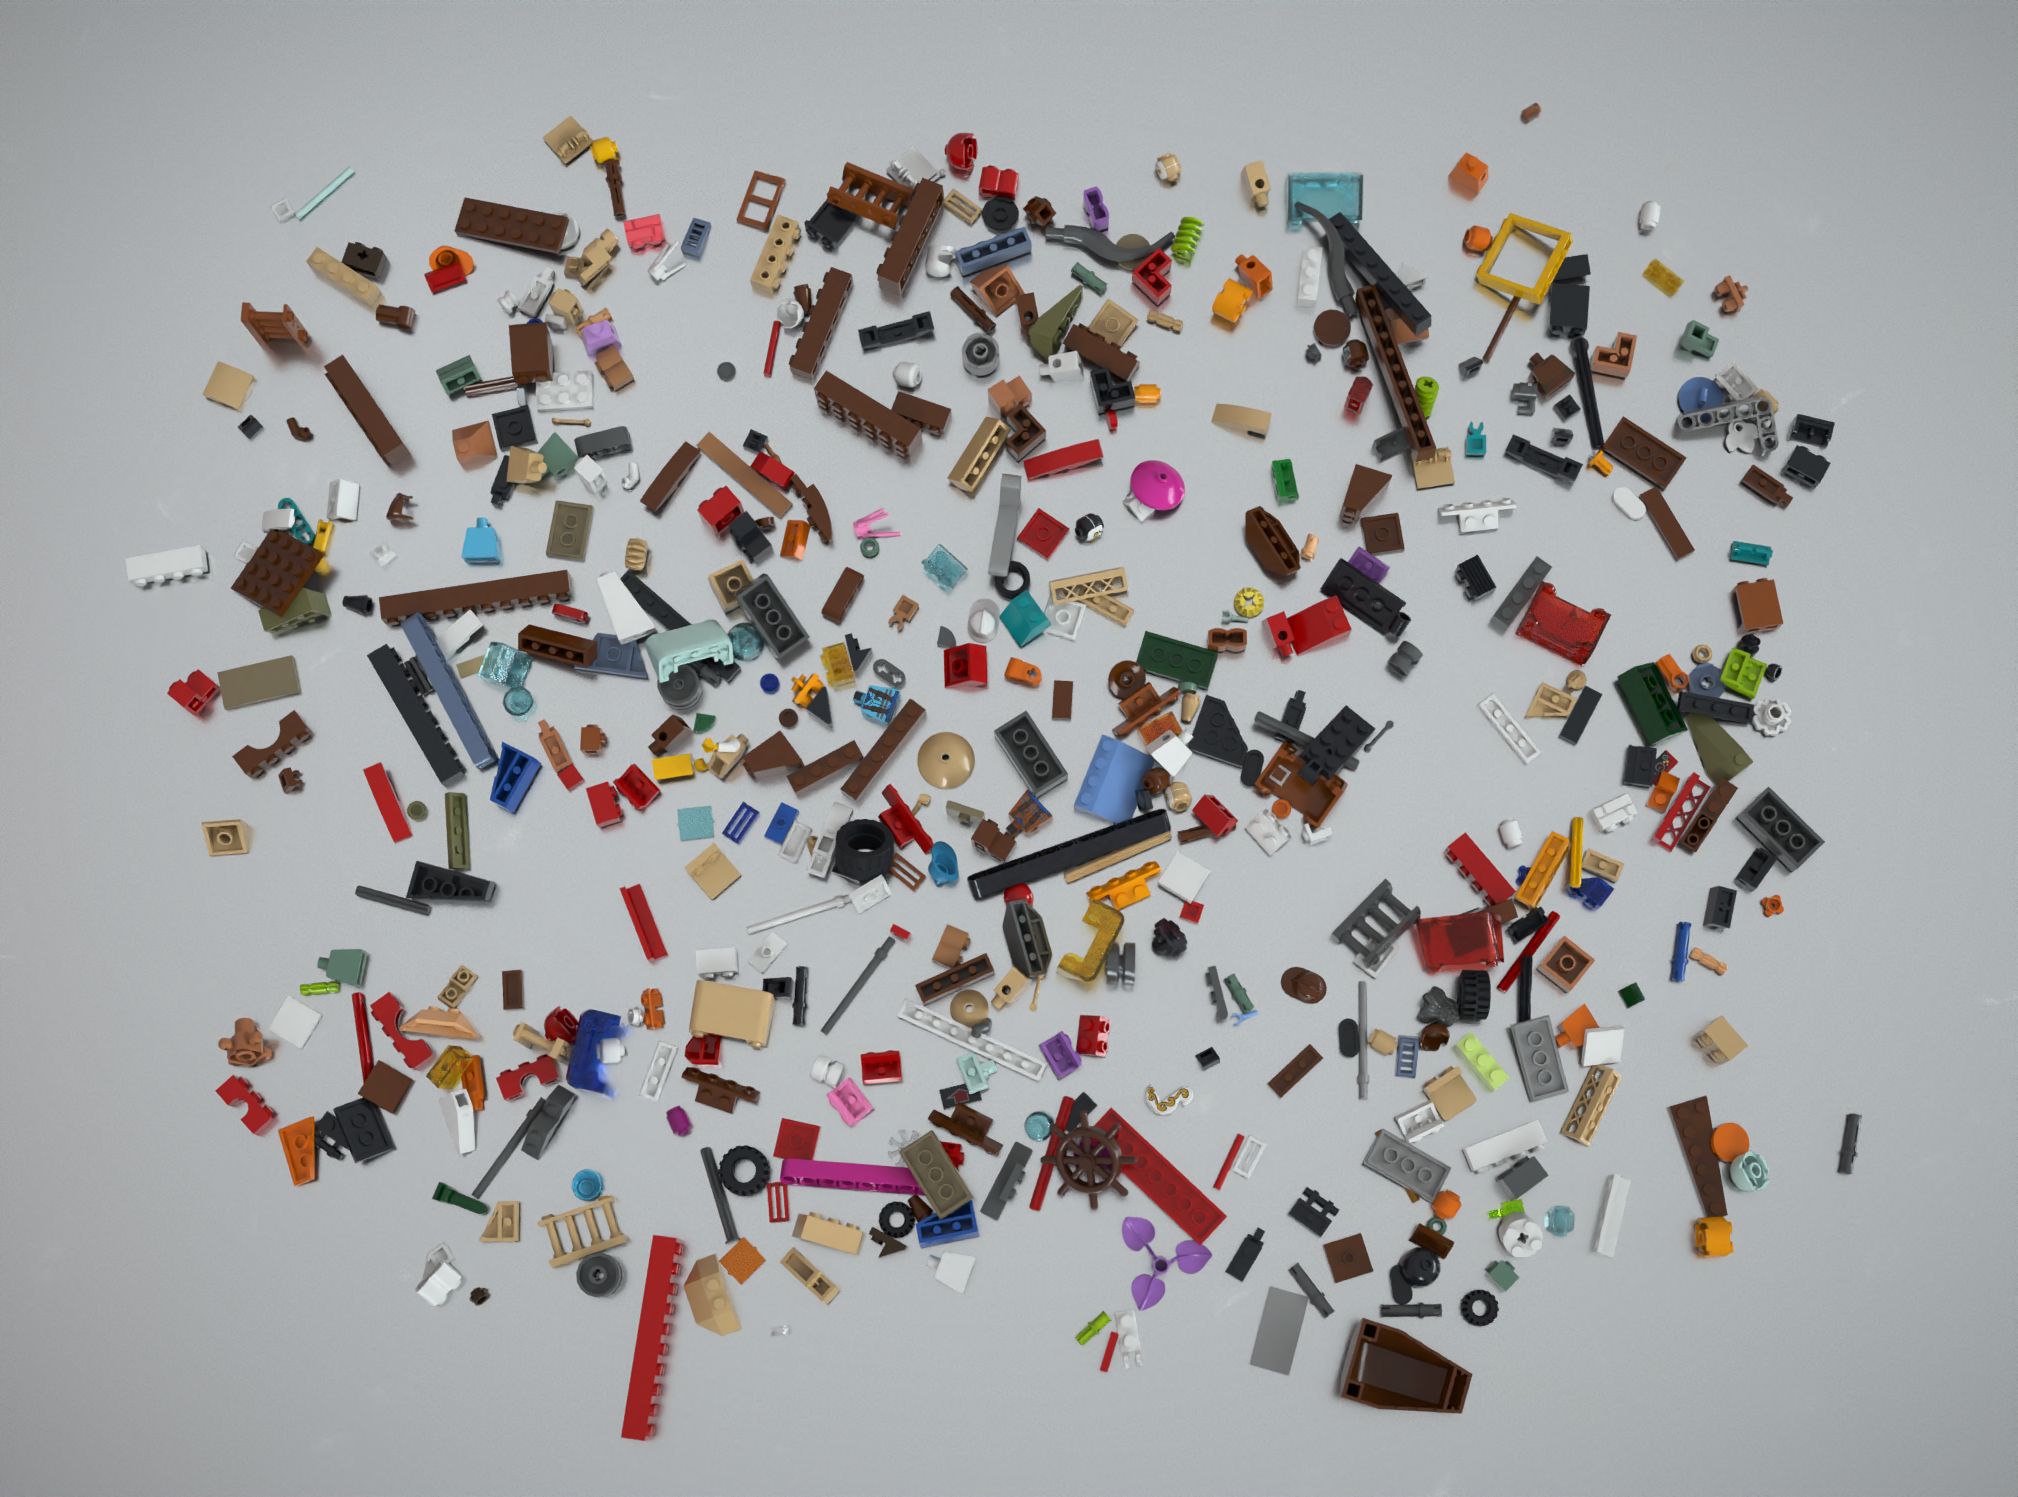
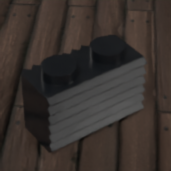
M1478 555L1457 566L1456 576L1460 582H1464L1466 594L1469 598L1472 597L1474 601L1494 592L1497 588Z

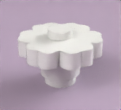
M1767 697L1764 701L1756 703L1753 709V715L1755 716L1752 718V723L1756 730H1763L1764 735L1776 736L1779 731L1784 732L1791 724V719L1788 717L1791 714V709L1786 702L1780 703L1778 697Z

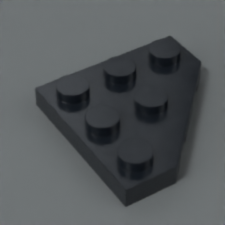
M1206 695L1192 733L1193 738L1190 740L1188 748L1191 751L1242 768L1248 747L1225 701Z

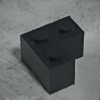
M1109 368L1090 371V382L1098 414L1135 405V394L1131 381L1113 385Z
M747 511L728 524L731 539L737 546L740 544L744 550L742 552L748 560L752 558L756 563L773 550L771 543L763 535L758 524Z

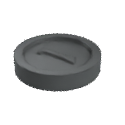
M730 362L721 363L717 368L719 378L724 381L733 379L736 374L735 366Z

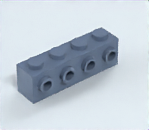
M1017 228L1006 234L997 235L992 239L961 248L955 252L956 261L962 276L1028 253L1032 251V243L1026 228Z

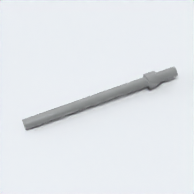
M1359 981L1360 1075H1358V1083H1360V1099H1368V1083H1370L1369 1075H1367V981Z

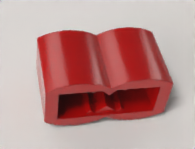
M992 165L983 167L979 183V193L1015 199L1019 174L1013 169L999 170Z

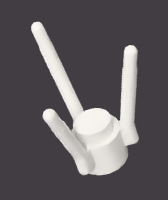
M676 240L668 251L670 243L667 242L654 263L647 270L655 280L659 281L661 278L664 281L668 276L686 266L684 262L665 273L667 269L663 262L679 244V240Z

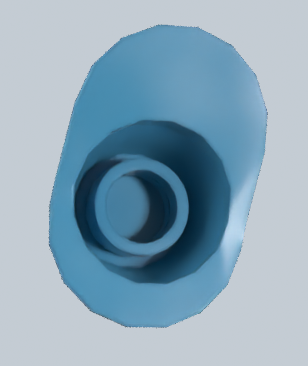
M938 841L932 846V860L928 865V871L937 885L949 880L954 881L958 878L956 854L949 844Z

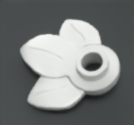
M1743 420L1730 422L1728 424L1729 434L1725 439L1728 450L1731 452L1739 447L1746 453H1752L1754 439L1758 438L1757 426L1753 423H1745ZM1736 425L1740 426V431L1736 430Z

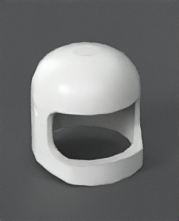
M948 245L930 246L925 262L926 271L934 277L947 276L951 271L949 263L956 257V249ZM941 251H947V252H949V253H951V254H950V255H940L939 253H940Z

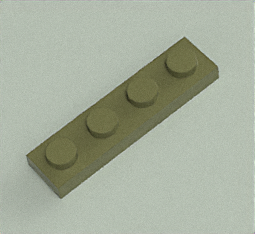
M448 792L445 793L448 868L467 870L469 869L465 793Z

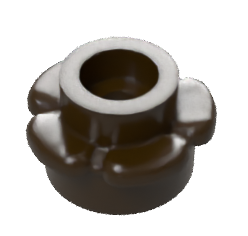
M475 1288L470 1293V1302H474L476 1306L484 1303L489 1297L486 1293L487 1289Z

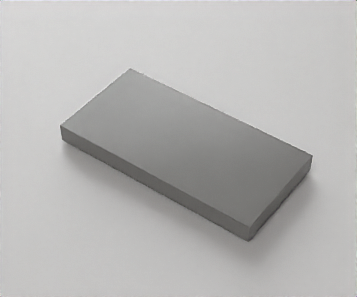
M1549 1015L1511 1024L1530 1101L1569 1092Z
M1383 1128L1380 1130L1364 1161L1365 1165L1431 1203L1434 1202L1451 1170V1167Z
M1270 1286L1250 1365L1289 1375L1309 1297Z

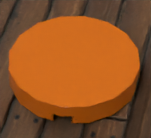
M1732 1122L1719 1125L1712 1132L1710 1139L1713 1152L1716 1153L1720 1160L1728 1163L1733 1162L1737 1156L1749 1150L1750 1143L1746 1131L1740 1125Z

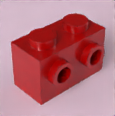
M607 781L586 788L596 825L599 828L621 821L620 815H623L620 804H616L614 797H617L614 786H611Z

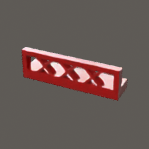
M1694 772L1688 777L1651 838L1652 841L1670 852L1675 847L1710 789V786L1700 781V776ZM1697 784L1704 790L1701 795L1693 797L1692 789ZM1691 800L1693 809L1689 812H1683L1682 805L1685 801ZM1681 816L1683 821L1682 827L1674 828L1672 823L1674 818ZM1665 833H1672L1673 841L1671 845L1662 841Z
M637 884L630 888L625 886L619 888L647 960L651 963L668 956L641 885Z

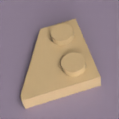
M1541 682L1526 716H1569L1577 698Z

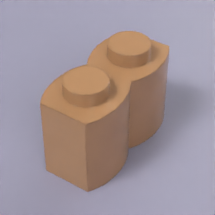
M614 345L594 356L596 359L594 364L599 372L603 371L606 375L604 380L608 387L612 386L614 390H617L634 380L631 371Z
M947 924L932 961L950 969L960 965L963 956H960L963 948L967 950L971 940L968 938L969 933Z

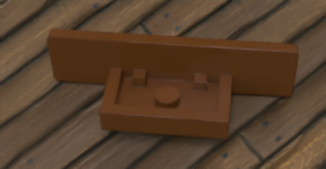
M686 1067L681 1076L683 1079L699 1084L695 1098L696 1102L731 1114L737 1097L755 1103L760 1095V1091L755 1090L751 1086H743L733 1080L719 1078L716 1074H708L695 1067Z
M960 1102L956 1105L951 1118L937 1110H933L928 1117V1120L935 1126L943 1127L949 1130L951 1134L963 1137L970 1144L978 1145L990 1154L998 1155L1003 1147V1144L986 1136L993 1119Z

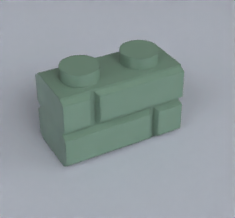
M470 355L435 370L447 395L481 380Z

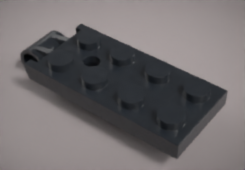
M1342 558L1338 560L1320 588L1331 597L1337 595L1341 604L1383 633H1387L1389 630L1392 634L1401 636L1411 621L1407 614L1400 612L1401 608L1406 605L1405 601ZM1379 602L1381 604V608H1377L1375 606V603Z
M1345 705L1301 752L1299 757L1306 763L1300 768L1297 775L1311 786L1318 781L1321 775L1330 780L1374 733L1375 728ZM1325 751H1329L1331 755H1327Z

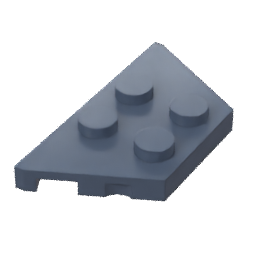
M597 633L593 638L594 641H597V659L587 668L574 665L575 669L640 678L648 677L637 641L634 640L621 645L617 635Z

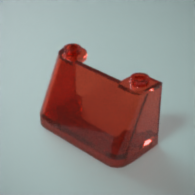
M1541 581L1517 628L1518 634L1577 664H1586L1594 652L1611 614L1602 608L1592 609L1591 612L1575 606L1557 597V590L1553 584Z
M1478 912L1416 920V929L1425 968L1430 970V973L1442 972L1445 966L1482 963L1486 964V967H1497L1498 963H1504L1500 915L1491 912Z

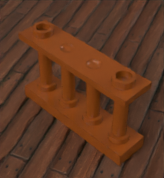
M847 162L842 176L844 182L839 189L830 186L827 202L895 230L899 215L896 212L901 205L907 206L909 199H913L914 189ZM850 184L860 187L856 196L846 193ZM867 191L877 194L873 203L863 200ZM884 198L894 201L889 210L879 206Z
M242 302L241 322L260 346H267L270 338L295 339L300 347H304L305 341L308 339V331L288 304H284L283 312L256 311L250 303Z

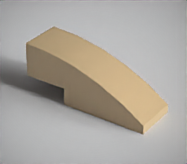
M1216 404L1211 422L1244 432L1249 430L1266 435L1272 413L1236 405Z
M792 1247L780 1261L786 1269L826 1305L840 1291L836 1285L795 1248Z

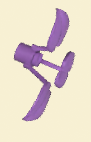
M1126 1217L1123 1222L1122 1235L1126 1245L1134 1251H1140L1145 1245L1154 1258L1152 1265L1155 1273L1152 1277L1148 1274H1141L1132 1283V1294L1139 1310L1151 1308L1162 1299L1165 1293V1283L1155 1278L1157 1275L1167 1272L1170 1264L1178 1260V1266L1183 1272L1194 1274L1199 1272L1212 1257V1253L1203 1244L1199 1245L1193 1240L1179 1243L1176 1247L1178 1256L1171 1260H1167L1164 1256H1156L1148 1245L1155 1237V1229L1152 1223L1147 1219L1139 1217Z

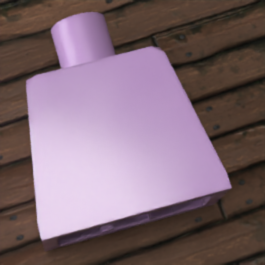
M608 320L582 328V341L588 356L602 352L612 345L615 347L621 345L615 326Z

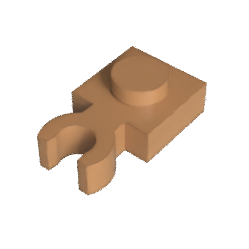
M902 595L893 609L896 616H892L889 619V625L891 626L894 621H898L897 630H901L903 620L910 621L919 604Z

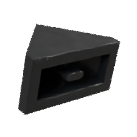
M822 687L806 710L828 728H833L828 691L826 687Z
M791 977L763 979L762 991L773 994L774 999L792 1000L794 981Z

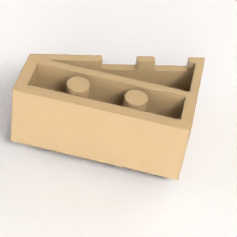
M810 1212L809 1215L798 1214L792 1237L847 1253L857 1254L863 1231L857 1230L858 1226L849 1223L846 1226L839 1225V1220L829 1217L828 1221L820 1219V1214Z

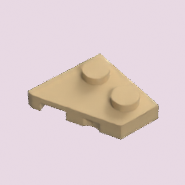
M498 1201L493 1215L489 1218L487 1226L479 1238V1242L519 1241V1201Z

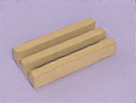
M954 188L942 202L943 206L970 225L982 213L980 207ZM954 195L955 197H957L959 200H961L962 202H964L966 205H968L970 208H972V209L975 210L976 212L973 213V212L970 211L968 208H966L964 205H962V204L959 203L957 200H955L954 198H952V196ZM948 201H950L951 203H953L954 205H956L958 208H960L962 211H964L965 213H967L969 216H971V218L968 217L967 215H965L963 212H961V211H960L959 209H957L956 207H954V206H953L952 204H950Z

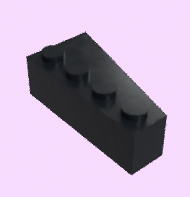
M416 861L406 898L490 901L495 882Z

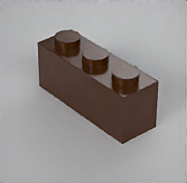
M898 391L891 409L916 426L928 429L930 433L939 435V433L945 434L952 416L950 408Z

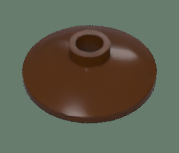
M1130 660L1117 663L1111 669L1108 676V684L1111 691L1121 698H1126L1145 685L1146 682L1143 668L1138 663ZM1124 675H1128V679L1126 681L1122 680V677Z

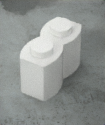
M442 1259L415 1288L416 1293L433 1307L437 1304L441 1305L447 1298L446 1294L451 1289L455 1290L460 1285L461 1275Z

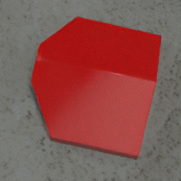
M710 1033L704 1035L703 1038L693 1036L686 1045L684 1056L691 1064L718 1065L721 1058L722 1036Z

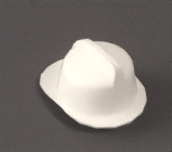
M987 598L979 599L971 606L968 619V633L976 642L987 643L996 636L1000 612L993 600Z

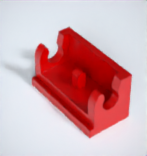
M1204 794L1192 809L1216 836H1220L1222 833L1226 835L1238 822L1234 815L1214 795Z

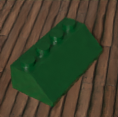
M1654 662L1635 666L1617 676L1619 685L1624 690L1628 703L1633 708L1637 721L1641 724L1645 737L1651 745L1661 743L1688 730L1679 711H1676L1677 707Z

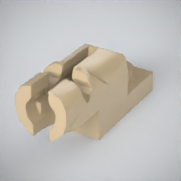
M609 229L600 234V239L595 238L583 250L581 258L588 266H585L579 272L578 281L582 286L588 283L611 261L612 257L609 254L619 241Z

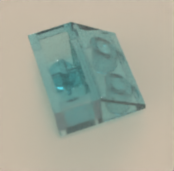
M491 642L477 677L494 685L520 693L533 657L505 643Z

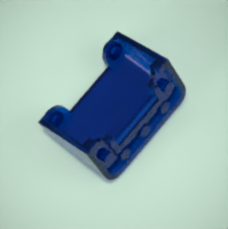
M587 1009L581 1013L566 1074V1081L571 1087L586 1093H604L605 1084L598 1080L599 1072L590 1070L598 1033H608L610 1027L619 1026L621 1016L594 1009Z

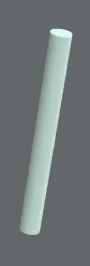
M349 166L298 210L295 216L300 220L355 171Z

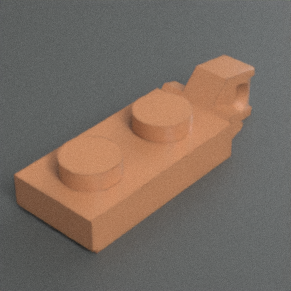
M545 719L539 721L538 724L542 732L538 733V738L554 771L558 772L573 764L554 726L549 728Z

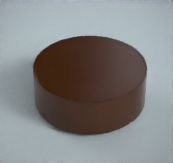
M774 517L755 520L759 529L768 528L775 524Z
M784 709L779 714V722L784 728H793L798 723V715L793 709Z

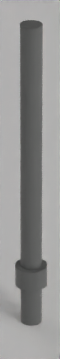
M889 936L881 948L878 947L875 951V956L822 1027L821 1032L826 1035L879 962L888 955L887 951L895 942L892 937Z
M541 1097L534 1108L528 1111L526 1119L471 1194L478 1199L530 1127V1124L539 1115L546 1102L544 1098Z

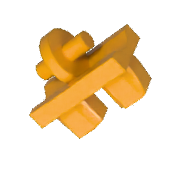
M816 673L811 674L805 683L803 682L807 677L803 674L799 679L795 677L791 679L794 683L791 688L793 692L801 688L792 699V702L807 708L813 700L807 694L810 688L818 693L822 687H825L818 679L819 676Z

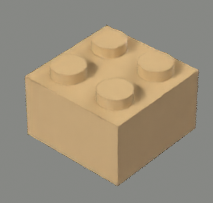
M743 559L708 576V581L724 613L739 607L733 594L753 581Z
M1722 1015L1713 1019L1696 1033L1698 1042L1704 1048L1707 1047L1711 1052L1710 1056L1717 1063L1720 1062L1721 1065L1732 1060L1748 1046Z

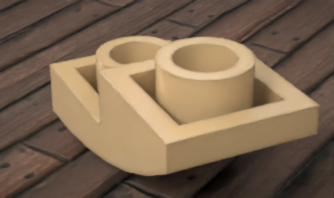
M461 965L449 979L450 982L437 996L438 1000L449 1008L455 1009L474 983L477 975Z

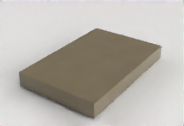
M556 500L546 556L584 561L594 509L592 505Z

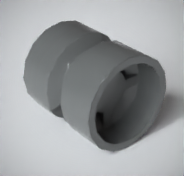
M1403 641L1397 648L1398 653H1393L1387 664L1401 676L1407 677L1413 669L1412 664H1417L1423 654L1410 642Z

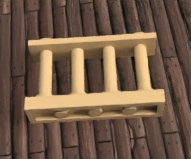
M524 1022L515 1027L513 1031L514 1041L528 1049L531 1048L532 1044L549 1051L550 1057L569 1067L577 1050L575 1047L560 1038L552 1042L537 1035V1030Z
M607 1194L599 1197L597 1202L554 1217L553 1214L541 1217L542 1221L537 1222L539 1227L546 1226L555 1254L553 1255L554 1259L549 1260L551 1268L555 1269L581 1260L591 1254L601 1253L629 1243L628 1236L626 1234L622 1235L618 1231L610 1203L616 1201L615 1197H610ZM601 1206L603 1207L611 1233L610 1239L606 1241L600 1239L591 1212L592 1209ZM584 1213L592 1239L591 1246L586 1248L580 1243L572 1216ZM565 1219L573 1245L572 1252L566 1255L565 1252H562L553 1224Z

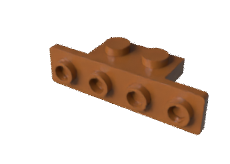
M1150 682L1146 683L1117 703L1127 719L1113 728L1112 731L1118 736L1129 733L1134 725L1143 723L1147 716L1159 712L1164 704L1176 700L1177 695L1181 693L1180 690L1172 687L1159 696Z

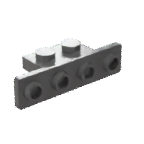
M1019 1142L1014 1143L980 1210L981 1213L994 1220H998L1008 1199L1012 1201L1017 1191L1014 1189L1017 1181L1021 1183L1026 1173L1023 1169L1032 1154V1149Z

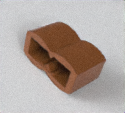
M1214 628L1208 631L1207 649L1216 652L1226 649L1232 652H1240L1246 649L1247 631L1244 629L1233 628L1227 631L1222 628Z

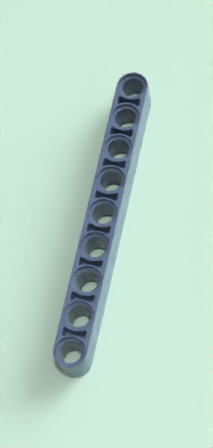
M415 613L401 622L402 629L473 764L481 770L497 760L496 753L426 620L420 613Z

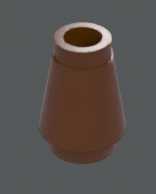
M808 284L795 286L793 294L796 301L802 306L804 313L810 312L812 307L811 288H809Z
M915 1194L908 1199L917 1222L933 1214V1210L918 1195Z

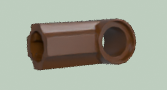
M379 304L376 309L377 321L395 324L403 329H411L415 315L413 308L408 306H399L398 308Z

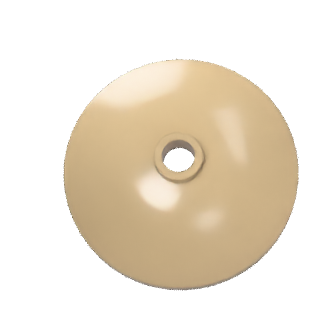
M941 732L932 735L922 744L918 752L917 764L920 774L930 785L941 789H951L960 786L971 776L975 757L971 745L962 736L951 732ZM944 755L949 756L947 761L942 760Z

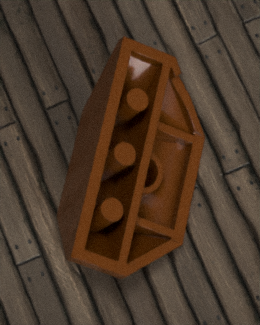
M1261 506L1248 510L1245 513L1246 539L1265 569L1283 575H1289L1300 570L1299 550L1280 521L1264 511V508Z

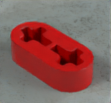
M554 604L552 609L553 615L580 623H586L588 613L583 610L561 604Z

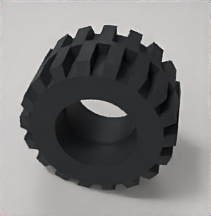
M1462 970L1458 982L1459 1015L1461 1019L1486 1020L1491 1001L1489 974L1485 970Z
M739 1145L734 1149L728 1150L729 1152L723 1155V1160L719 1163L720 1169H718L720 1180L724 1187L739 1196L754 1195L759 1190L761 1191L768 1182V1176H770V1166L766 1157L759 1150L748 1145ZM742 1159L752 1161L756 1167L754 1177L745 1183L737 1181L733 1175L735 1164Z

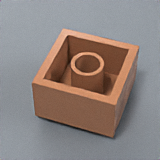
M1564 935L1539 964L1537 969L1568 993L1593 964L1595 959Z

